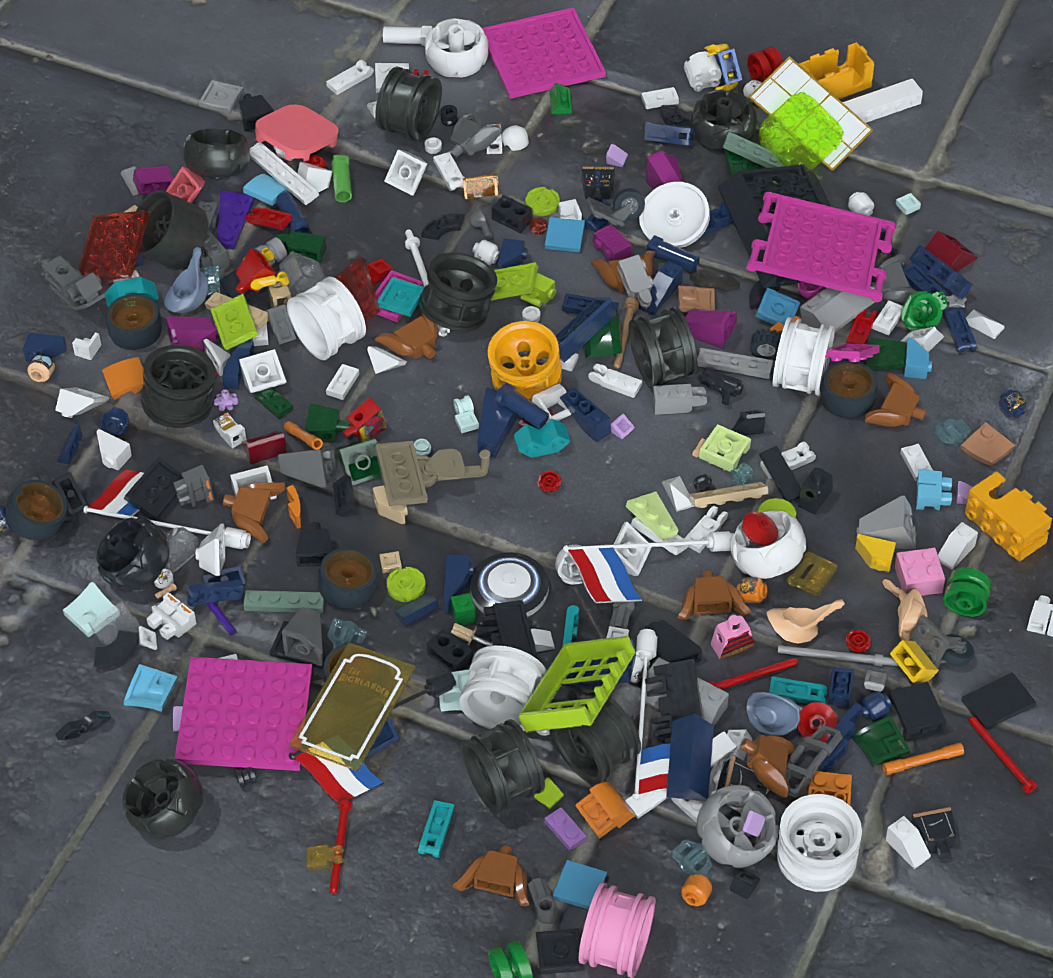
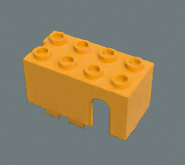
M857 42L848 45L846 61L841 66H837L839 50H834V48L826 50L824 55L820 56L818 53L810 56V60L799 63L802 68L838 99L872 87L874 62L867 55L863 46L860 47Z
M996 471L969 490L965 515L969 520L975 522L983 532L992 537L998 545H1001L1010 556L1020 562L1047 543L1049 534L1047 530L1050 529L1052 518L1045 513L1047 508L1039 501L1034 504L1030 500L1033 496L1025 489L1020 492L1017 488H1014L1001 498L996 496V489L998 487L1001 488L1002 483L1006 481Z

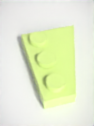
M657 492L627 501L626 507L661 540L677 536L678 528Z

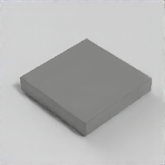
M212 80L199 101V107L231 114L243 93V87Z

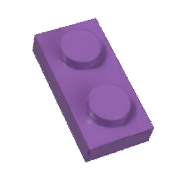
M562 807L544 818L546 825L569 852L586 841V835Z

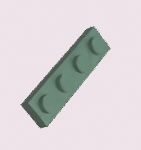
M728 132L723 148L767 168L790 166L791 160L731 132Z
M245 591L244 611L298 612L301 607L323 613L324 598L320 592Z

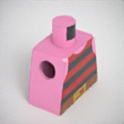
M732 615L727 621L718 624L711 641V647L720 660L754 646L751 629L740 615Z

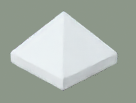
M140 626L139 645L156 650V633Z

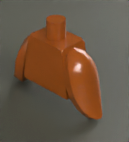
M648 250L644 258L640 256V259H643L646 264L645 271L647 276L652 277L655 251ZM595 259L590 262L608 286L617 289L618 293H627L617 270L618 261L624 259L609 261V264L602 259Z
M422 312V316L396 330L394 334L381 333L375 338V341L401 356H411L413 359H417L425 355L428 359H432L436 355L434 348L435 341L438 338L437 325Z
M890 372L886 375V382L890 391L881 409L871 411L865 415V423L884 427H898L902 425L908 426L912 417L923 421L927 410L918 407L919 395L906 381Z
M285 482L250 483L245 487H240L236 497L226 494L223 505L232 508V518L239 529L246 530L252 537L265 544L268 537L261 526L271 497L285 490Z
M707 570L701 574L702 577L695 579V584L690 585L686 589L682 608L677 618L680 620L689 619L693 613V608L694 615L728 613L733 610L735 613L744 616L750 614L751 610L745 604L741 594L734 585L725 582L722 576H713V572Z
M760 735L754 742L745 738L740 745V749L748 753V767L754 771L755 776L764 786L784 798L787 797L790 793V785L784 774L786 773L787 758L795 750L794 744L779 736Z
M507 845L501 846L499 852L490 850L486 856H480L473 860L452 886L458 891H465L474 885L475 889L512 898L515 892L518 904L520 906H529L525 869L522 865L518 864V858L511 855L513 850Z

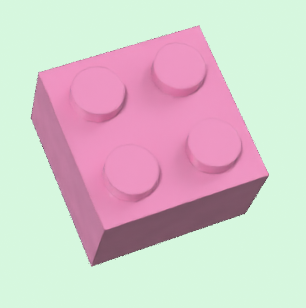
M935 548L897 553L895 570L901 589L906 594L914 587L917 588L921 596L943 593L945 577Z

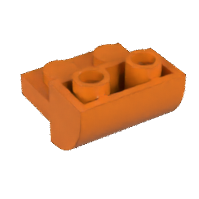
M819 771L813 774L814 778L809 783L808 795H830L850 805L852 775Z
M602 782L589 789L591 793L575 805L599 838L616 826L618 828L622 827L636 816L610 782Z

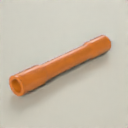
M287 421L284 424L286 432L303 440L310 447L316 450L322 447L323 442L321 439L304 431L292 421Z
M956 743L909 758L886 762L882 764L883 772L887 776L937 760L960 756L964 754V748L961 743Z

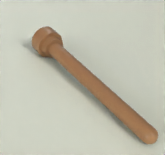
M634 297L626 298L624 304L626 315L622 327V353L615 356L613 367L616 370L621 367L629 334V321L639 307L638 299Z

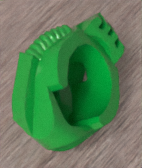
M914 292L908 295L902 306L901 319L905 326L912 331L935 327L942 319V310L947 307L948 299L943 292Z

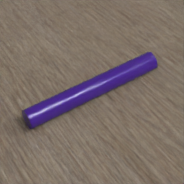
M215 602L206 603L229 635H233L236 629Z

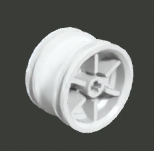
M811 794L792 802L782 815L777 845V862L785 877L796 886L815 892L833 890L845 884L852 877L856 869L862 836L861 822L857 813L843 800L825 794ZM802 831L803 835H797V832ZM835 833H837L838 835H840L841 838H839V839L836 838Z

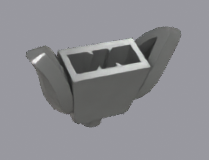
M465 114L454 126L453 135L450 137V140L455 146L449 152L454 158H457L462 152L471 156L475 152L489 147L501 134V128L497 125L483 127L475 123L473 114Z
M903 253L884 261L877 267L878 269L885 270L887 273L886 279L883 282V297L881 301H892L899 305H904L908 295L917 292L910 289L902 267L907 259ZM875 277L872 278V282L870 284V286L874 290L877 280Z

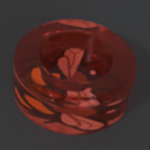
M539 217L530 221V231L538 235L547 231V221Z

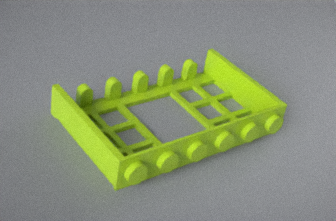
M629 636L564 644L518 715L526 733L582 725L591 726L636 653ZM609 658H618L617 662L606 664ZM602 659L599 665L589 666L592 660ZM586 661L583 667L573 668L576 662ZM610 668L611 672L609 674L599 675L602 669ZM596 670L592 676L582 677L585 671ZM579 672L576 678L566 679L569 673ZM595 680L603 681L602 686L594 688L595 698L550 703L562 684ZM582 704H587L588 709H586L585 706H580V705H582Z

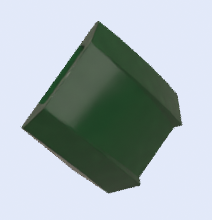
M615 315L584 344L586 358L622 353V324L618 315Z

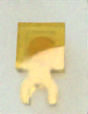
M328 845L308 847L306 866L309 870L327 868L332 861L337 864L344 862L342 856L336 855L344 852V849L341 845H336L331 849Z

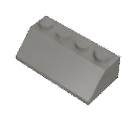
M826 287L800 307L802 323L820 329L822 324H825L828 329L830 326H835V332H837L859 315V313L871 306L874 301L868 297Z
M658 657L649 669L647 678L655 677L653 666L669 664V662ZM697 677L704 720L715 725L728 707L729 694ZM663 682L651 685L646 684L645 704L660 711L658 698L666 697L667 694L647 697V691L664 688ZM642 686L637 696L639 701H641Z

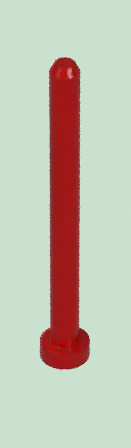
M792 658L717 683L713 681L707 683L722 690L796 666L798 659Z
M971 716L969 723L1022 783L1023 791L1026 794L1031 793L1037 787V783L1027 778L978 719Z
M340 800L337 806L340 810L329 888L330 893L333 895L338 892L348 811L352 810L353 805L349 800Z

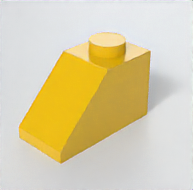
M858 534L855 549L867 565L878 571L890 572L896 542Z

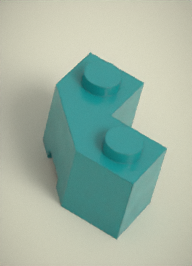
M143 277L117 281L104 293L108 307L119 297L128 294H142L154 301L158 299L155 283ZM134 300L130 302L122 301L127 304L125 309H128L133 303L137 304Z
M551 419L540 430L525 424L514 434L518 451L531 458L558 453L571 442L565 424Z

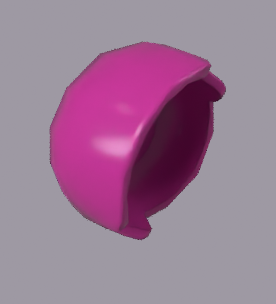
M803 281L798 283L800 295L808 300L825 289L823 286Z

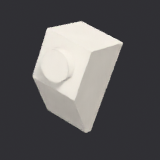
M98 429L97 436L102 462L106 467L119 471L132 456L130 445Z
M961 522L949 535L939 552V561L953 570L975 547L978 532Z
M904 816L888 827L886 841L914 869L930 858V853L918 829Z

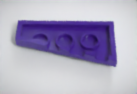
M223 190L220 192L217 240L225 249L235 250L246 223V216L250 213L255 201L254 197L248 194Z

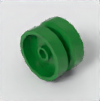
M973 568L955 569L948 577L947 588L943 597L944 605L958 615L969 617L981 615L985 612L989 600L988 597L992 587L990 578L983 572Z
M518 939L508 942L505 951L500 946L488 950L489 963L494 978H533L527 955Z

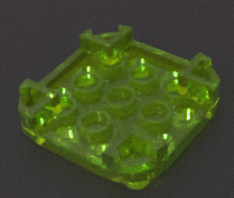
M799 92L788 98L764 120L759 131V143L762 147H766L784 166L804 164L809 170L813 171L833 151L838 149L842 142L844 131L840 124L814 98L804 92Z

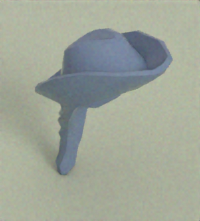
M196 247L193 249L188 269L180 273L166 294L164 305L172 312L187 313L193 311L206 298L209 287L208 278L203 272H200L201 248Z
M757 692L748 698L746 711L749 722L758 732L774 736L784 735L796 729L800 720L799 713L804 707L778 694Z

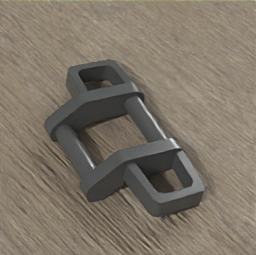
M823 725L811 737L806 736L798 741L797 748L787 760L786 773L784 775L788 782L791 776L802 781L797 789L790 788L788 795L795 798L802 796L814 778L813 774L826 756H830L834 748L842 740L843 736L839 730ZM824 734L834 736L828 744L819 741ZM813 750L818 752L807 770L794 765L804 751Z

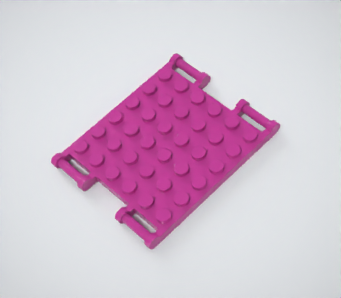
M772 192L764 194V204L758 220L760 223L770 222L772 224L768 241L753 240L751 257L746 266L748 271L754 272L758 270L871 298L874 302L882 300V287L887 273L885 270L874 268L877 249H881L883 253H890L892 250V235L896 229L894 222ZM772 202L776 203L774 214L769 213ZM881 228L886 231L884 241L879 240ZM760 250H765L763 262L757 261ZM872 277L877 279L875 290L870 289Z

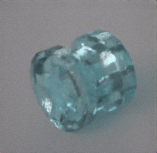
M743 462L738 468L730 471V476L733 482L739 486L744 485L747 480L753 479L754 472L747 463Z

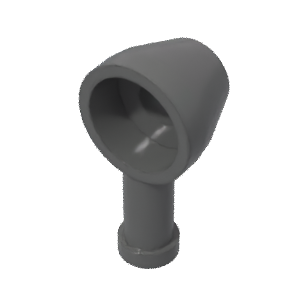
M477 210L469 217L472 227H481L485 240H490L493 238V234L490 232L482 210Z

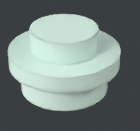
M426 439L415 441L416 455L427 456L430 454L431 444Z

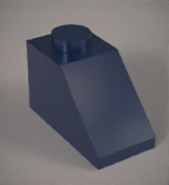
M503 239L498 269L523 264V259H527L528 249L525 248V241Z
M28 333L23 347L25 360L30 362L37 355H45L52 359L67 350L64 336Z

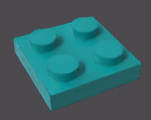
M392 277L378 299L377 307L411 317L420 302L424 287Z

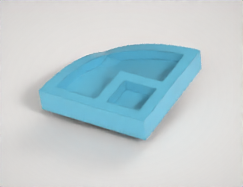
M139 664L124 699V705L145 707L162 712L177 682V676Z

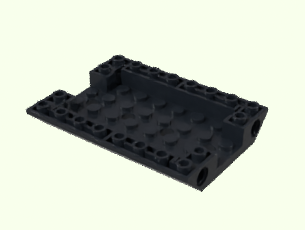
M804 164L738 171L718 186V190L749 258L752 253L751 245L753 240L768 241L772 223L767 222L764 224L758 220L764 204L763 196L766 192L831 207L817 176ZM772 202L770 205L769 213L771 214L775 212V202ZM765 250L759 251L757 261L763 262ZM756 270L763 288L798 283V280Z

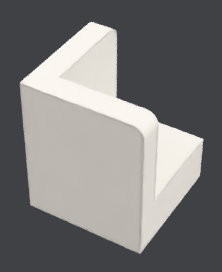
M576 199L559 202L560 218L582 220V214Z
M95 333L91 339L84 338L81 340L75 338L72 343L75 355L92 360L101 346L99 333Z

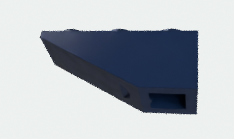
M573 388L560 396L561 401L583 431L594 441L598 442L611 434L610 417L577 389Z
M833 667L828 704L839 707L849 706L854 669Z

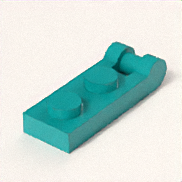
M574 605L569 606L567 609L563 646L567 643H573V638L577 639L578 627L575 626L579 623V608Z
M772 677L769 693L789 698L793 702L805 704L820 702L826 704L825 696L827 695L828 687L822 684Z
M434 800L419 845L418 854L425 855L428 853L432 854L433 857L440 858L443 843L455 809L454 804ZM429 841L436 842L435 846L428 845Z

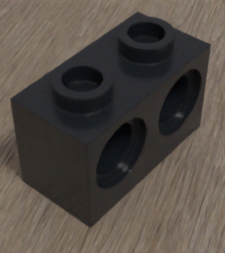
M502 195L491 207L492 220L518 233H522L533 221L532 208L505 195Z
M444 629L427 643V655L450 672L463 671L472 663L473 650L468 644H463L454 634H450Z

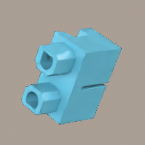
M919 469L916 509L924 510V506H931L936 510H940V505H951L952 493L942 492V490L951 491L952 478L942 477V471Z

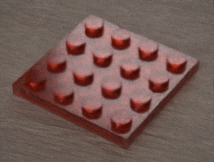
M146 210L94 216L78 268L82 276L93 272L101 281L131 278L150 213Z

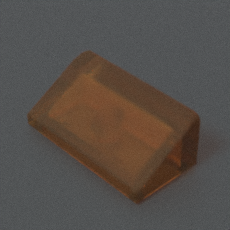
M497 174L463 178L465 199L499 195Z

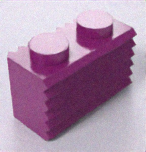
M168 166L134 169L133 182L140 195L145 193L151 194L158 190L166 191L174 180Z
M612 224L593 233V246L595 249H600L603 252L606 260L613 261L631 256V243Z

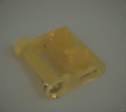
M806 552L799 567L787 578V583L792 587L797 586L818 597L837 570V565L811 552ZM814 564L804 579L800 578L808 566Z

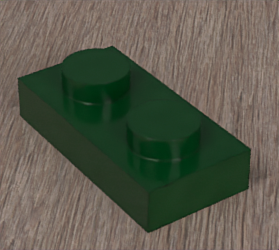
M273 387L255 393V399L277 419L282 418L293 410V405Z

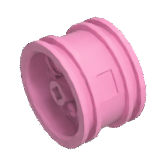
M601 882L594 894L585 921L579 949V963L586 964L589 961L591 967H596L598 964L617 969V974L619 975L627 972L629 978H634L641 964L650 935L655 912V897L649 896L648 899H645V894L639 893L637 896L619 892L618 887L611 885L608 889L607 883Z

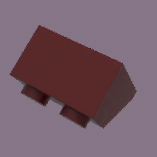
M940 231L936 232L925 247L955 271H959L978 258L956 238Z

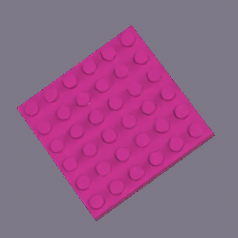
M574 7L482 28L488 39L489 55L510 99L550 90L555 83L568 86L606 77V71Z
M191 657L175 760H179L184 764L300 771L301 764L296 760H290L289 753L292 752L293 754L303 749V743H301L303 739L298 737L306 724L312 664Z

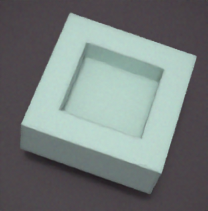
M911 193L896 199V205L905 215L920 209L921 203Z
M472 410L455 415V422L461 434L479 428V423Z

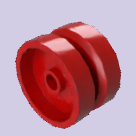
M773 46L765 48L761 52L751 53L747 57V66L751 79L762 83L784 62L779 51Z

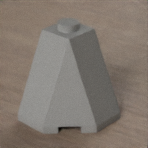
M905 495L860 518L857 535L861 534L896 542L895 548L916 549L917 533L910 516L913 515L911 506Z

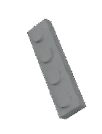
M700 348L697 358L699 367L706 368L710 366L716 370L767 379L770 377L773 360Z

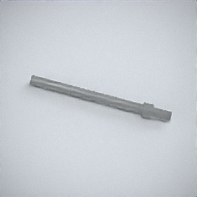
M778 645V653L872 663L874 666L881 667L882 665L899 666L893 658L883 657L882 654H875L873 656Z

